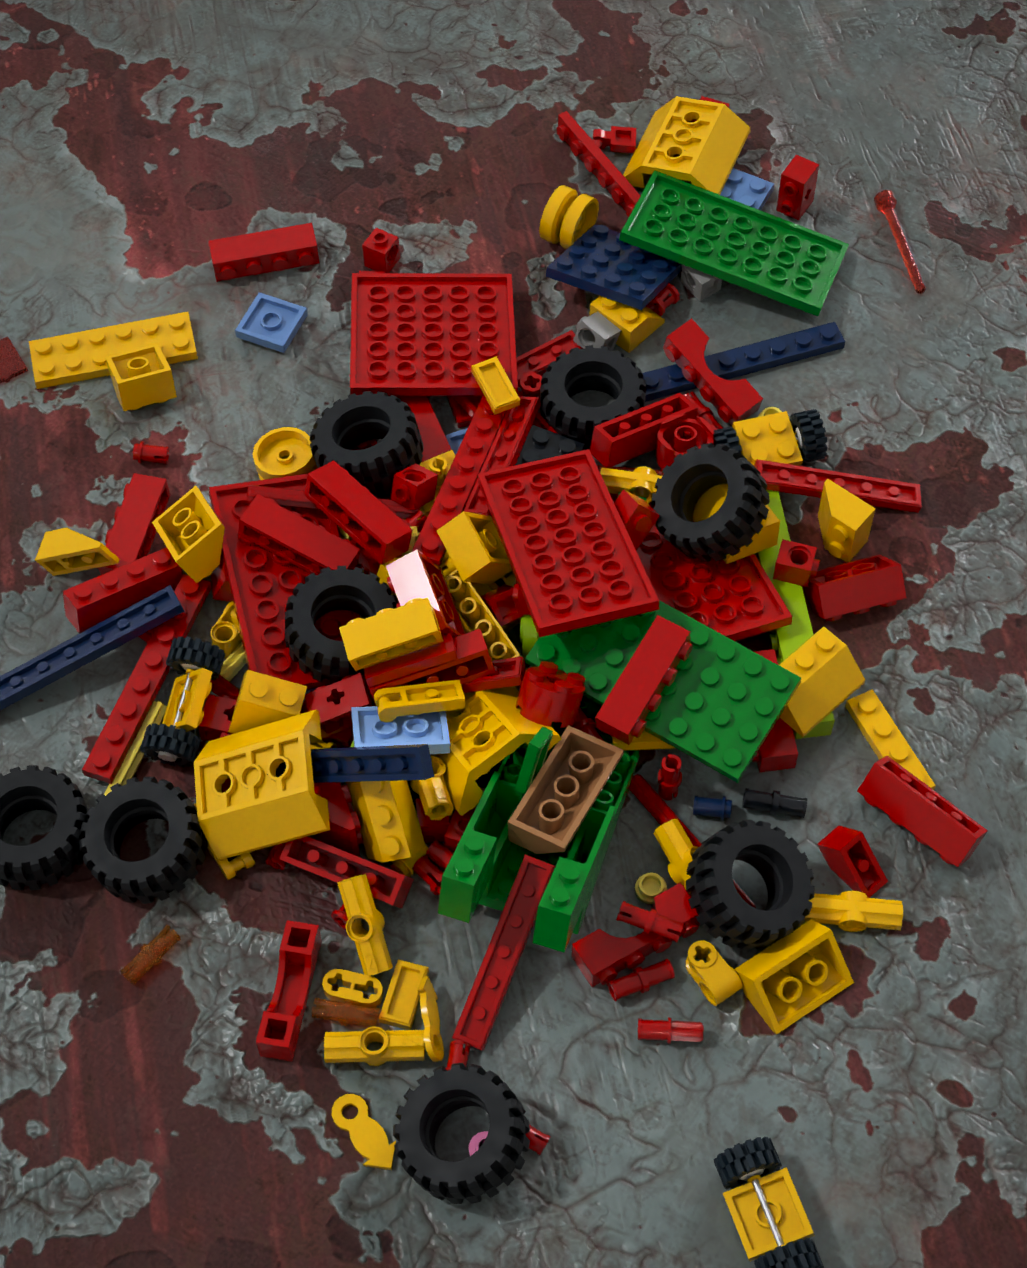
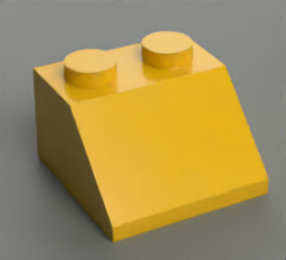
M599 296L590 303V315L598 311L622 330L616 344L628 353L665 323L664 318L647 306L639 310Z
M158 343L105 356L112 383L123 411L137 410L142 406L164 403L169 399L177 397L172 370Z
M829 479L824 482L818 511L824 548L832 556L840 558L845 562H850L868 542L876 508Z
M247 670L244 673L228 733L235 734L299 715L307 686Z

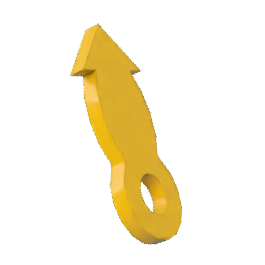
M429 976L422 977L417 989L420 992V1008L424 1023V1043L430 1059L433 1062H438L444 1058V1045L440 1034V1017L436 1002L438 997Z
M345 1094L339 1097L332 1107V1119L337 1127L349 1132L355 1150L368 1160L363 1166L392 1170L396 1141L389 1145L383 1127L377 1121L368 1117V1106L363 1098L355 1094ZM347 1106H355L358 1109V1114L353 1119H346L342 1115L343 1109Z

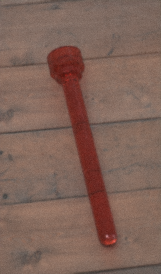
M883 190L874 197L876 208L885 214L916 293L922 294L925 292L926 287L896 215L897 200L893 191Z

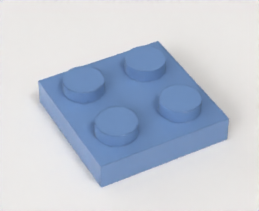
M733 168L720 195L761 210L774 190V183Z
M259 292L235 329L236 337L285 353L308 315L307 308Z

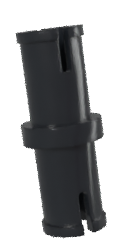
M745 788L742 808L769 811V815L775 816L777 813L804 818L807 798L780 795V791L775 790L772 793Z

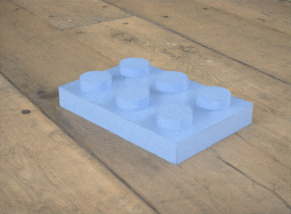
M377 706L351 707L354 747L428 744L430 755L450 753L446 711L398 716L392 722H382L378 716Z

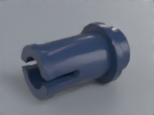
M695 796L693 805L694 816L720 817L721 821H724L725 818L731 819L732 800H727L726 796H723V799Z

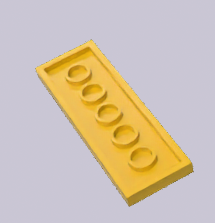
M189 312L29 341L36 388L41 389L109 376L110 373L105 356L158 343L168 364L198 359Z

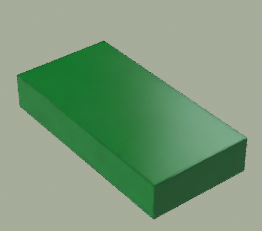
M542 727L529 742L515 787L516 791L525 795L544 765L553 731Z

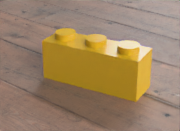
M428 597L409 600L404 606L395 609H382L374 616L365 619L356 618L350 620L347 625L339 627L348 661L355 671L443 642L436 614Z

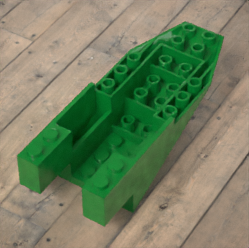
M583 696L580 707L586 716L592 718L596 723L595 717L602 706ZM552 722V728L561 737L566 728H560L562 722ZM596 728L602 739L613 745L612 736ZM522 744L514 753L505 757L498 771H494L442 875L438 914L469 923L478 904L503 911L526 854L556 866L538 905L532 943L564 953L572 933H579L639 760V750L624 751L622 758L566 851L535 854L510 842L508 839L507 822L524 794L516 791L515 787L527 746ZM555 745L547 752L545 761L547 760Z

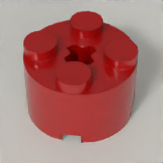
M687 414L673 415L662 421L657 433L656 461L662 470L667 465L670 467L675 462L673 459L679 454H686L687 449L695 446L700 449L702 444L708 443L714 445L712 425L699 416H696V419L687 418Z
M541 661L539 666L526 669L516 702V709L521 707L520 714L523 717L540 725L551 727L552 722H562L560 728H567L568 725L573 726L576 722L585 691V677L574 672L566 674L564 671L559 670L555 663Z

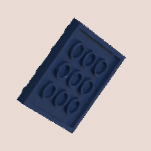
M595 224L547 266L546 277L642 310L682 271V264L620 241L619 232L610 230L607 226Z

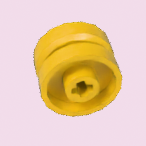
M559 186L553 192L544 208L539 227L540 237L552 244L560 242L562 248L568 249L595 225L599 211L598 200L587 194L578 196L577 191L568 186Z
M281 427L261 436L255 444L252 454L260 480L308 474L318 469L310 448V436L305 431L294 427Z

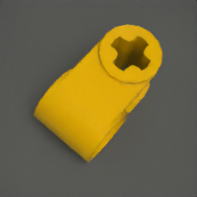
M233 601L226 605L222 615L210 631L212 645H217L219 649L224 651V659H227L242 642Z
M699 940L689 947L685 968L713 1006L719 1005L743 988L742 981L736 971L726 963L710 942Z

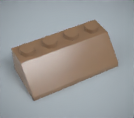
M568 725L561 736L562 740L555 745L508 820L509 841L535 854L565 852L624 754L623 749Z

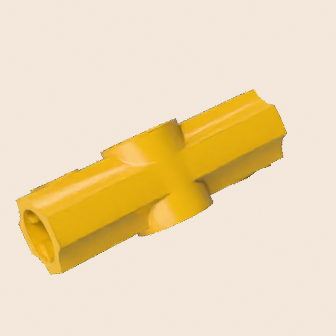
M646 466L637 467L633 472L610 468H601L600 471L609 493L618 494L624 489L636 496L647 498V503L652 501V494L657 491L655 488L657 479L662 478V476L657 475L655 470Z
M435 754L430 755L434 777L426 780H410V786L413 791L419 794L425 815L429 816L430 820H441L451 815L454 807L443 777L446 765Z
M671 819L656 828L653 834L670 862L668 864L670 877L677 884L681 882L686 889V880L691 878V876L687 875L688 864L693 861L692 855L698 847L693 846L679 820Z
M366 874L337 882L348 917L346 932L349 938L355 941L364 974L371 976L392 969L393 965L382 931L385 925L384 917L375 907ZM362 919L368 922L369 931L363 928L361 924Z
M845 891L839 895L815 893L814 898L809 900L812 902L810 914L805 916V922L812 919L822 924L838 925L840 929L848 932L863 931L867 927L901 930L903 905L902 901L867 898L865 893L859 891Z
M372 1026L363 1031L325 1032L324 1060L325 1063L365 1062L370 1066H380L389 1061H425L424 1030L385 1031L380 1027ZM372 1042L383 1044L381 1049L377 1051L367 1049V1046Z

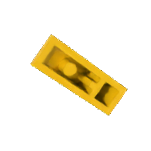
M69 528L45 532L35 561L53 576L118 564L120 560L101 542Z

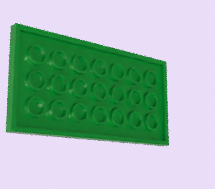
M655 170L619 237L620 241L632 246L639 247L816 316L820 314L849 244Z
M660 600L659 610L539 637L526 656L525 662L532 667L539 666L541 661H549L555 663L558 669L566 674L574 672L585 677L583 696L602 706L657 615L690 631L693 648L685 661L680 660L675 668L678 672L671 686L665 685L660 693L662 700L656 711H650L644 721L647 724L644 730L736 783L740 781L801 683V677Z

